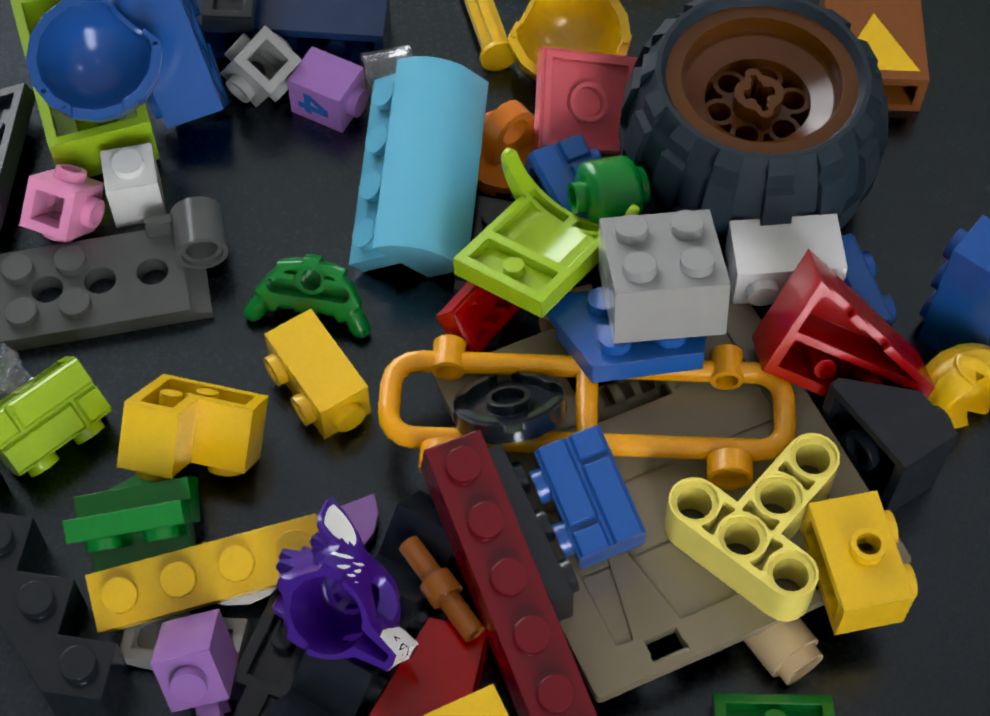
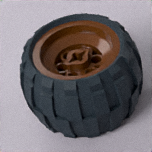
M694 0L684 5V11L677 14L676 18L665 19L644 45L634 65V69L624 87L618 136L621 156H627L636 166H642L650 184V201L647 207H643V212L645 214H657L682 210L710 209L725 264L724 250L731 220L760 219V225L766 226L791 224L792 216L837 213L840 229L843 228L872 190L888 142L887 96L883 95L882 73L877 66L878 60L869 43L858 39L850 30L851 23L834 10L824 9L808 0Z

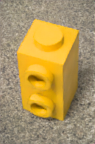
M311 308L264 334L268 356L263 358L265 368L278 387L286 384L294 395L290 398L292 406L305 426L313 423L323 438L327 439L337 432H348L354 429L364 420L365 416L371 413L368 385Z

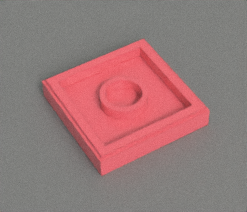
M550 47L540 48L537 56L533 150L550 144L556 145L561 140L580 134V136H583L589 149H597L601 156L621 155L618 136L624 87L638 57Z

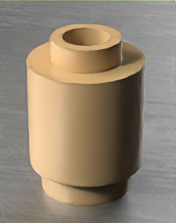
M801 618L789 622L782 621L762 633L743 640L772 677L780 676L786 685H791L803 678L823 659V654L816 647L819 640Z

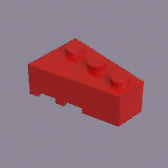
M809 248L752 335L763 372L826 397L830 383L838 378L921 391L926 398L935 389L920 353Z

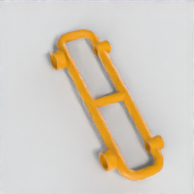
M446 334L435 338L433 351L419 350L406 352L394 358L384 369L379 389L378 420L381 429L388 439L399 446L420 449L418 468L421 472L424 449L463 435L460 434L457 428L412 426L403 422L400 416L402 384L407 376L417 372H430L442 380H456L464 374L511 375L516 373V371L542 373L549 377L576 378L575 432L550 431L538 438L526 441L501 443L505 452L534 453V451L542 446L562 438H569L570 435L592 426H598V382L592 383L571 355L466 352V341L463 338ZM732 344L718 345L710 350V360H704L703 369L627 379L710 382L713 387L720 390H733L742 384L762 385L769 390L773 400L774 428L771 435L756 439L603 434L613 456L706 460L707 481L713 483L721 490L742 489L753 482V461L772 460L778 457L795 439L797 421L792 384L763 372L758 362L743 361V351L740 347ZM486 443L488 448L497 445L492 443Z

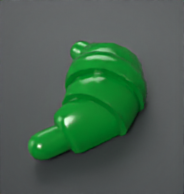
M306 254L304 258L291 257L279 259L277 266L267 273L254 290V296L246 303L243 309L245 318L255 322L259 321L268 311L274 312L279 307L294 309L295 312L300 313L311 308L315 315L320 313L334 316L339 323L345 321L351 334L356 338H365L371 331L370 323L361 308L363 306L355 285L347 276V270L335 263L325 261L324 257L316 254Z

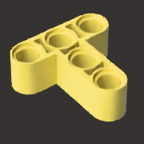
M817 433L799 435L784 449L738 502L713 483L703 478L689 477L681 479L674 484L669 492L664 523L667 538L677 548L768 616L784 622L799 619L806 613L819 580V570L815 560L807 552L790 541V539L800 529L808 503L825 500L831 491L840 464V453L836 444L830 438ZM799 466H812L820 473L810 474L803 471ZM776 504L787 513H772L763 505ZM695 509L705 517L690 519L680 511ZM733 543L742 544L748 547L752 553L746 555L736 554L727 545ZM781 578L789 579L795 582L801 590L786 591L780 588L775 583V580Z

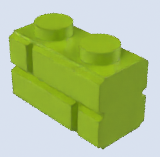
M75 356L63 357L0 401V460L11 474L21 476L28 472L31 477H35L49 469L59 460L55 452L72 439L77 445L82 444L105 427L101 418L112 411L111 406L100 390L93 384L92 379Z

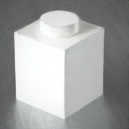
M152 143L100 151L105 193L116 228L143 224L144 217L166 214L162 183Z

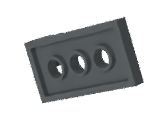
M204 196L189 197L176 203L172 207L171 213L144 217L146 230L0 254V349L2 353L214 317L207 268L219 265L229 254L220 203L215 199ZM161 270L167 273V277L158 284L148 285L141 282L142 277L150 271ZM100 279L115 281L112 289L105 293L96 294L89 291L90 286ZM59 288L63 290L60 297L52 302L43 303L36 300L37 296L45 289Z

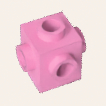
M57 164L55 169L29 176L19 226L42 233L47 239L63 243L72 242L77 237L94 232L95 228L100 224L105 211V203L101 200L104 183L87 177L85 169L70 164Z

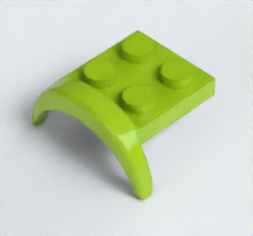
M506 148L501 154V165L506 182L515 201L453 258L454 274L543 318L598 263L599 224L592 223L588 219L568 211L551 199L528 174L517 151L512 148ZM632 204L625 215H639L640 209L637 205Z

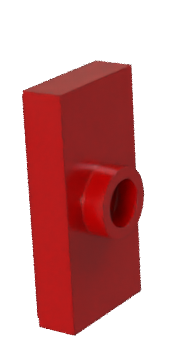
M468 281L436 317L446 334L459 336L466 341V352H482L520 307Z

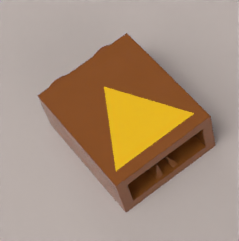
M820 0V7L834 10L851 23L850 30L858 39L869 43L878 60L877 66L882 73L883 95L887 96L888 111L919 112L930 81L921 0Z

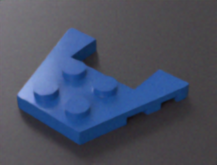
M602 287L588 291L568 292L543 317H547L556 328L557 339L592 383L703 369L707 336L614 344Z

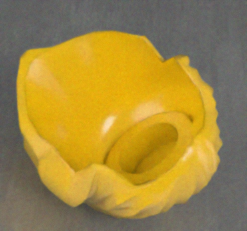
M979 343L959 344L941 351L926 365V369L935 386V389L927 399L933 406H939L948 414L954 429L969 425L967 419L968 411L985 415L989 412L990 346Z

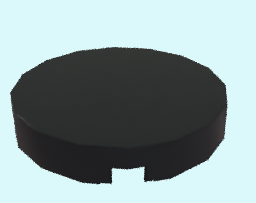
M516 371V373L511 374L512 380L501 382L497 381V375L484 376L467 384L455 395L453 400L454 424L462 435L481 430L486 443H517L538 438L556 429L566 418L567 402L563 387L559 381L547 375L528 371Z

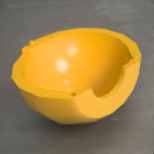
M530 0L521 19L516 21L508 35V48L519 68L534 81H536L538 50L542 47L627 56L632 38L628 14L619 0Z

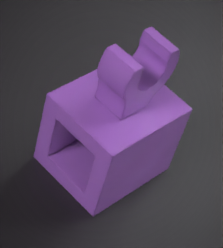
M220 609L162 622L150 665L171 713L194 707L196 716H224V713L232 712L233 706L229 699L239 656Z

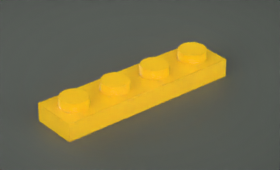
M317 514L303 516L85 575L97 632L103 635L278 587L277 580L280 573L276 566L280 560L279 555L284 548L300 551L303 546L312 548L310 544L311 537L319 531L317 527Z

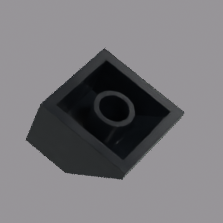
M838 378L830 383L820 412L869 491L877 490L884 511L890 510L892 513L934 486L959 434L954 429L948 414L939 406H933L921 391L845 378Z

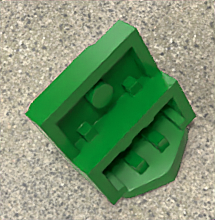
M135 475L108 491L73 497L76 518L62 521L66 544L85 542L86 553L91 552L94 572L195 546L194 523L201 521L197 477L186 476L154 482L140 479Z

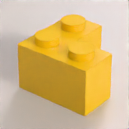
M162 374L124 401L116 467L135 471V475L138 478L154 482L172 479L189 463L208 466L209 472L219 476L233 477L245 474L260 459L269 396Z

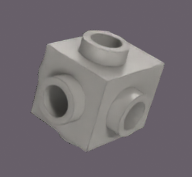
M265 25L252 39L243 33L226 51L224 55L231 62L220 74L227 80L226 86L234 96L245 103L250 101L257 107L268 97L274 102L280 99L288 90L287 79L290 77L289 74L302 59L292 51L290 45L282 37L273 33Z

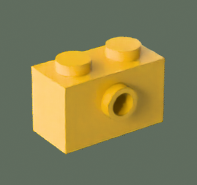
M877 490L808 503L800 526V532L807 553L815 560L819 570L817 584L834 636L903 622L918 595L917 579L912 566L909 563L902 562L897 548L899 534L895 517L890 510L884 511Z

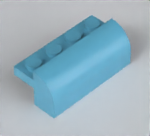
M428 56L397 59L395 74L374 80L352 234L350 266L365 272L401 263L428 278L454 272L453 258L471 242L488 81L461 64Z

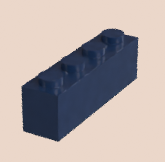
M196 0L202 15L204 0ZM257 0L253 32L204 31L202 16L196 17L206 43L211 44L215 58H227L224 54L243 33L252 39L266 25L273 33L282 37L290 45L292 51L301 59L304 58L313 46L362 67L385 68L391 27L389 0Z

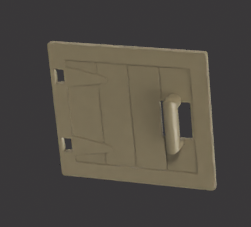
M731 290L726 334L707 336L704 360H710L709 352L713 347L722 344H732L742 349L743 361L760 363L752 335L762 320L752 304H733ZM555 327L492 351V353L570 355L557 339ZM464 374L456 380H442L435 377V386L453 422V400L455 395L467 384L488 375ZM497 375L498 382L512 380L511 375ZM551 377L562 385L567 402L565 420L552 431L575 432L576 394L567 377ZM620 379L598 387V426L600 425L603 433L759 439L765 438L773 432V400L769 390L758 384H742L733 390H720L713 387L710 382ZM792 384L796 403L797 428L795 438L807 433L821 434L830 438L836 444L840 453V464L831 491L825 500L870 492L807 391L800 386ZM506 452L510 462L519 460L527 474L531 492L526 495L533 510L542 508L551 525L560 522L552 501L541 505L530 480L528 472L537 469L534 453ZM613 456L646 530V542L640 547L618 556H612L608 560L586 569L579 568L574 555L566 557L575 572L579 591L573 594V616L559 623L576 665L594 700L598 703L607 701L753 637L771 626L782 622L768 616L742 595L738 594L677 548L666 536L664 523L669 492L674 484L681 479L698 477L707 480L706 460ZM776 458L758 462L753 461V482L749 486L738 490L722 491L738 502ZM799 466L803 471L807 473H820L816 468L812 466ZM776 504L763 505L772 513H787ZM695 509L680 511L690 519L705 517ZM799 529L790 541L807 552ZM899 538L897 548L902 562L910 564L911 556ZM556 540L550 542L557 559H562L563 556ZM733 543L727 545L736 554L746 555L752 553L748 547L742 544ZM781 578L775 580V583L786 591L801 590L795 582L789 579ZM815 589L806 613L824 605L819 589ZM675 633L684 648L652 661L651 653L646 645Z

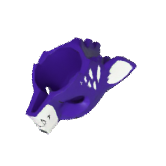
M331 497L325 500L317 517L319 531L310 540L312 548L303 546L300 551L284 548L279 555L280 560L276 569L280 573L277 586L281 595H278L272 606L273 613L284 620L283 624L287 629L286 638L296 646L305 649L306 655L328 660L355 657L388 672L397 664L413 657L419 644L400 626V593L395 580L367 552L358 531L334 498Z

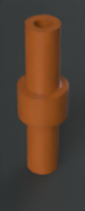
M418 536L405 540L400 545L399 551L421 580L420 590L434 609H442L465 642H470L477 638L484 631L485 627L460 593L463 587L450 569L446 567L441 568Z

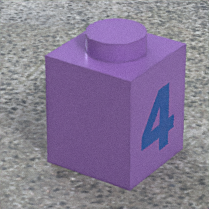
M313 46L287 79L291 111L343 133L353 117L358 118L361 116L368 102L369 92L365 88L364 67Z

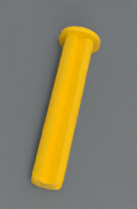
M464 0L482 50L479 58L483 68L489 71H500L511 66L516 60L508 48V38L494 0Z

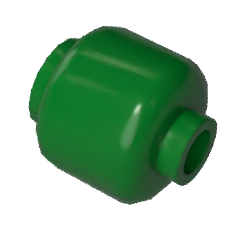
M617 155L583 162L577 169L575 182L568 184V202L574 214H581V217L595 224H599V218L624 216L632 204L639 207V215H641L643 207H647L650 201L648 176L642 166H636L627 156Z

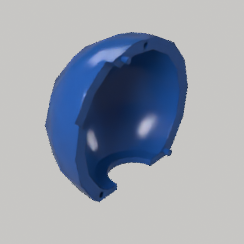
M62 0L43 14L31 33L26 64L32 86L49 106L71 119L101 123L126 117L147 101L160 79L163 49L160 40L146 29L142 31L134 26L109 0Z

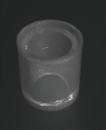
M409 45L360 53L361 66L364 67L365 87L369 92V97L372 95L374 80L396 73L397 59L413 57Z

